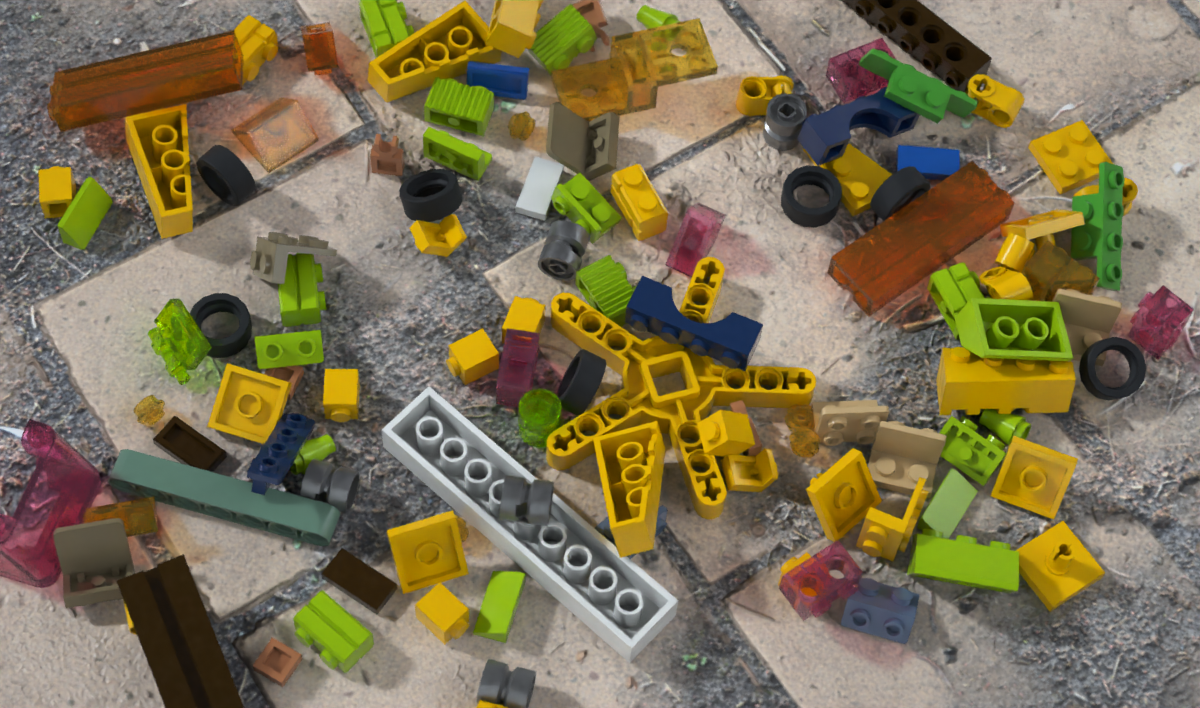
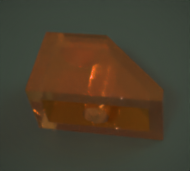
M330 22L300 26L308 72L314 71V75L332 73V68H338L334 34Z

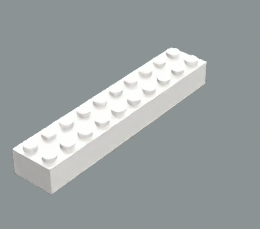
M431 387L426 388L382 429L383 447L629 663L676 616L678 600L627 556L620 558L616 546L554 493L548 526L530 524L524 517L519 522L499 519L505 476L525 478L528 484H531L536 478Z

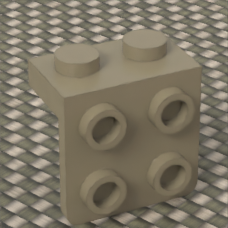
M559 102L551 104L546 144L548 156L577 174L581 172L588 181L615 170L620 117L610 111L588 122Z
M269 232L268 237L257 236L256 251L254 250L251 254L250 267L253 270V275L270 283L284 284L288 252L336 256L337 250L329 247L328 241L318 240V237L299 235L298 241V238L288 237V234Z
M114 518L55 529L53 539L63 573V599L66 608L123 599L116 581L135 574L123 520Z

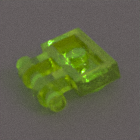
M170 299L154 320L157 327L151 329L148 332V336L152 341L151 347L157 355H161L165 361V369L171 377H175L180 385H183L191 379L186 370H195L212 347L181 299Z

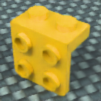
M919 477L903 519L870 507L856 547L861 548L863 552L870 556L883 557L890 561H894L898 550L905 552L929 492L923 489L926 479Z

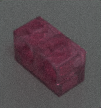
M883 38L829 58L826 77L843 103L852 99L855 100L863 95L866 96L872 91L888 86V80L859 66L861 58L871 49L884 51L890 57L896 59Z
M1164 285L1155 294L1151 291L1148 292L1138 304L1140 309L1130 320L1133 326L1128 334L1129 338L1157 360L1178 340L1194 311L1191 306Z
M507 328L496 384V404L529 409L539 355L540 333Z
M839 540L782 575L779 590L804 621L812 615L815 618L823 615L831 608V603L839 597L845 600L857 592L863 571ZM838 570L844 575V578H834L829 574V571ZM805 587L811 588L817 595L813 597L806 596L802 593L801 589Z

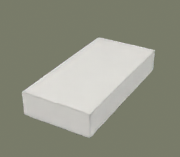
M534 157L515 206V212L545 221L553 202L551 196L555 187L559 185L564 173V165Z

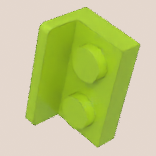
M428 127L423 134L424 157L477 181L480 180L492 161V154L479 149L472 143L459 140L445 131H438Z
M581 172L564 185L561 183L557 185L551 196L555 209L560 214L566 215L573 223L586 229L590 236L589 241L592 244L616 226L622 218Z
M322 330L256 336L255 346L258 368L268 369L322 363L324 361Z
M951 415L939 432V434L947 436L940 456L985 487L1004 460L1006 453L1002 450L1006 445L991 434L985 439L975 431L979 426L963 415L959 420Z

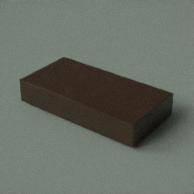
M176 416L153 438V442L157 447L181 464L214 472L227 457L226 451Z
M343 548L340 549L321 573L322 579L375 614L381 611L398 589L395 582Z

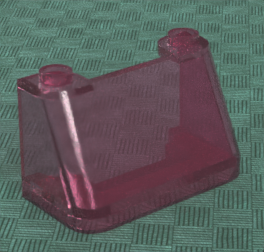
M29 419L22 433L21 443L27 454L37 458L35 462L36 468L13 517L0 514V576L30 586L45 588L54 584L62 572L53 539L54 530L60 527L84 524L100 489L101 479L95 466L51 426Z

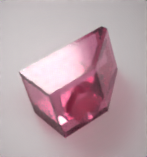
M699 202L689 207L665 265L692 277L697 263L701 259L706 258L712 249L726 215Z

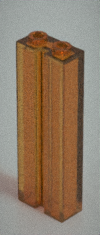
M233 30L57 71L54 75L53 85L50 86L51 100L50 103H47L48 114L52 121L57 122L60 131L63 132L242 90L244 55Z
M972 160L832 256L827 273L843 290H849L853 295L852 300L870 317L996 229L1000 224L1006 222L1015 203L1008 192L1000 189L991 180L988 172L979 168Z

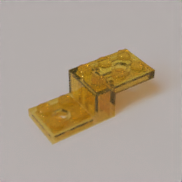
M700 18L613 36L611 37L610 59L551 71V79L559 103L589 122L610 111L621 116L656 108L658 87L717 74L718 66ZM680 48L686 51V54L676 56L671 51ZM584 89H593L597 92V94L592 97L584 96L581 93V91Z

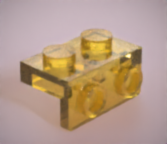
M155 497L86 508V512L83 513L84 523L114 518L122 519L127 537L158 532Z

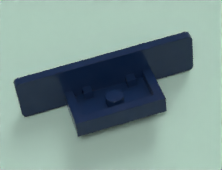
M284 413L267 441L262 444L256 458H253L247 471V478L253 479L251 492L265 495L271 484L280 485L315 428V420L308 419L299 413Z

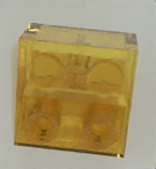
M1049 241L1025 264L1022 271L1033 292V297L1029 301L1053 302L1058 289H1074L1082 294L1092 296L1100 279L1090 268L1079 264L1068 256L1065 250L1054 246Z

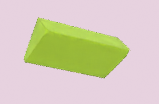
M92 177L86 178L57 225L63 243L81 250L86 248L113 204L111 197Z
M951 468L922 514L917 528L922 531L923 529L943 532L942 538L950 539L978 491L958 471Z
M515 571L492 572L473 630L474 635L503 643L507 642L525 585L526 573Z

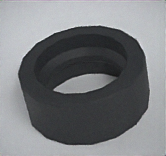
M214 145L196 162L198 172L206 185L216 196L231 206H238L256 189L255 181L245 164L233 152L222 145Z
M808 165L796 168L787 176L783 184L781 207L785 215L798 225L803 227L826 225L835 217L839 209L842 187L837 177L827 169ZM815 185L822 188L829 195V202L826 206L820 208H808L800 205L794 199L793 192L799 186Z
M908 166L891 175L877 189L871 199L870 206L886 225L897 224L910 216L924 202L930 192L931 185L915 167Z
M431 169L415 174L407 179L399 189L405 214L410 220L432 222L445 218L455 212L463 201L457 176L452 171L445 169Z
M214 293L205 296L194 304L189 313L188 328L194 346L200 352L210 357L226 358L235 355L247 346L252 336V323L247 306L236 296L227 293ZM228 312L238 317L239 328L229 337L212 339L204 336L202 333V322L212 314Z
M1112 337L1097 341L1086 349L1080 360L1079 373L1081 382L1088 392L1097 398L1110 401L1128 397L1139 389L1145 379L1146 364L1143 354L1135 344L1127 339ZM1104 351H1119L1129 363V378L1120 387H1106L1096 376L1095 362Z
M585 349L580 350L563 376L556 394L555 405L575 415H581L591 403L600 386L606 369V360Z

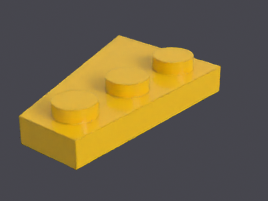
M849 143L842 157L819 165V167L829 170L837 177L842 187L841 201L853 217L871 208L870 203L875 192L893 175ZM802 146V149L804 150V152L807 154V156L810 158V160L813 162V164H814L815 166H817V164L814 162V160L811 158V156L807 153V151H806V150L804 149V147Z

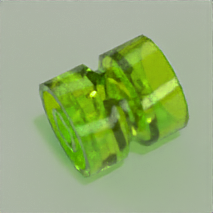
M539 388L525 393L520 399L518 406L519 435L530 446L546 447L548 436L561 427L562 406L556 394L550 390Z

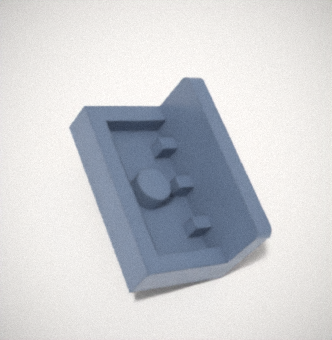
M853 575L841 625L906 644L915 620L920 594L910 592L905 588L885 585L871 578H861Z

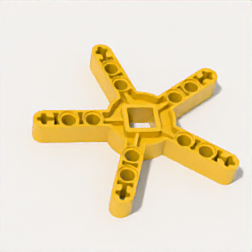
M706 257L697 263L679 310L686 318L699 323H709L721 292L725 268L720 260L715 257ZM707 277H711L709 280V285L704 284V281L707 279ZM560 293L551 301L550 322L552 327L580 348L605 359L606 365L622 376L621 390L556 429L548 436L546 460L553 469H569L595 453L593 437L658 421L661 433L668 434L696 513L704 519H715L723 512L727 492L715 456L704 453L697 423L708 416L713 406H730V403L743 400L745 407L793 409L804 408L812 401L816 377L806 368L748 366L746 371L738 368L732 369L725 365H715L713 358L699 356L689 348L677 343H667L659 336L641 341L571 293ZM699 301L705 305H696L693 302ZM593 328L597 330V332L589 333L586 332L585 329ZM612 346H620V347H622L623 349L617 351V350L611 349L610 347H612ZM680 372L686 389L658 396L653 378ZM728 384H738L741 388L734 389L728 386ZM761 385H770L774 389L767 390L762 388ZM619 414L623 418L614 420L609 415ZM590 430L596 434L593 436H585L582 434V432ZM693 438L696 440V443L689 444L682 439ZM700 466L705 468L707 471L704 473H698L694 471L692 468ZM706 488H708L709 497H705Z

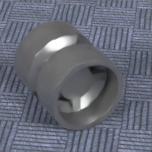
M784 93L776 95L768 103L763 137L770 147L786 151L795 148L800 143L797 138L806 119L807 108L799 97Z
M556 221L552 223L546 238V245L543 247L538 260L539 269L547 276L557 280L570 281L575 279L576 271L580 269L582 256L585 254L590 240L586 229L569 221Z
M313 459L306 470L300 496L326 502L336 507L340 512L348 513L357 494L360 472L342 466L334 470L331 463Z
M506 475L502 490L499 519L519 522L524 517L530 524L548 526L554 482L535 479L531 484H528L525 478Z
M488 659L481 677L477 703L483 700L497 705L503 703L508 708H528L537 671L520 667L510 671L508 664Z

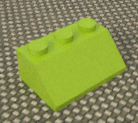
M970 298L955 317L961 346L981 358L1071 361L1073 359L1059 302Z
M923 529L922 534L917 533L913 535L907 571L908 576L1003 593L1018 591L1019 552L1010 550L1011 544L990 541V546L976 544L977 538L957 535L956 540L942 538L943 532L931 529Z

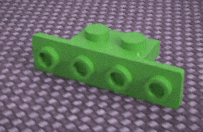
M871 49L860 60L859 66L889 81L884 97L935 123L943 119L946 110L964 118L977 107L978 101L970 98L966 93L957 91L943 84L939 79L929 77L917 71L912 65L904 64L890 57L884 51Z
M1102 162L1099 164V193L1072 197V211L1083 212L1085 224L1072 228L1071 259L1086 260L1097 258L1096 286L1111 291H1119L1122 278L1121 248L1123 246L1122 217L1124 214L1122 196L1124 175L1121 166Z

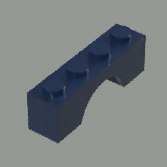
M884 87L872 95H863L853 102L845 105H836L829 111L819 115H810L804 120L797 140L817 166L843 156L851 139L850 130L870 128L891 138L912 130L920 115L884 97L887 87Z
M645 276L641 277L626 306L625 323L630 324L635 330L650 332L659 336L667 343H677L689 348L699 356H709L721 361L726 367L738 368L746 371L756 350L763 328L762 323L734 312L714 323L692 321L682 315L676 308L672 297V287Z

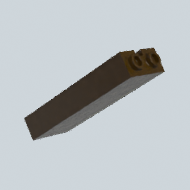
M184 554L160 563L157 567L145 572L142 570L117 580L116 582L165 708H244Z

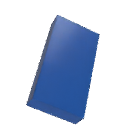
M475 61L468 62L466 85L470 87H485L497 97L527 99L529 68Z
M898 145L896 172L902 168L913 166L926 179L958 182L960 176V150Z

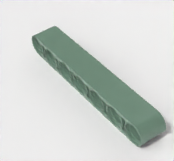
M128 449L120 451L108 479V483L113 488L128 494L318 546H328L330 544L341 514L336 507L324 502L268 488L265 495L251 492V482Z

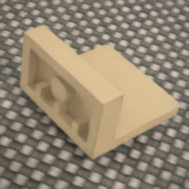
M1074 289L1057 290L1053 302H1059L1073 354L1072 360L1080 361L1089 346L1097 341L1109 338L1110 331L1121 311V302L1114 301L1105 296L1096 297L1082 294ZM1107 351L1098 356L1095 365L1103 366Z
M877 400L812 402L811 416L814 442L824 443L829 446L839 445L843 442L871 444L874 442L880 422L887 421L889 408L888 406H878Z
M881 421L871 448L868 468L876 487L913 495L919 477L926 479L923 489L929 491L926 499H930L937 463L947 436L929 428L917 429L905 426L898 421Z

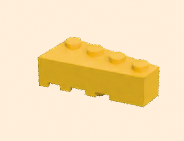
M464 0L369 62L367 81L387 103L431 87L436 77L440 79H453L467 74L469 61L497 63L501 60L502 51L486 44L489 26Z
M186 104L125 117L126 142L161 239L193 232Z
M943 347L936 378L939 416L951 415L952 410L965 409L966 415H979L980 409H995L998 414H1011L1016 408H1023L1027 413L1068 412L1076 382L1073 362L981 358L963 347Z
M658 421L593 437L610 528L620 558L654 548L666 451Z

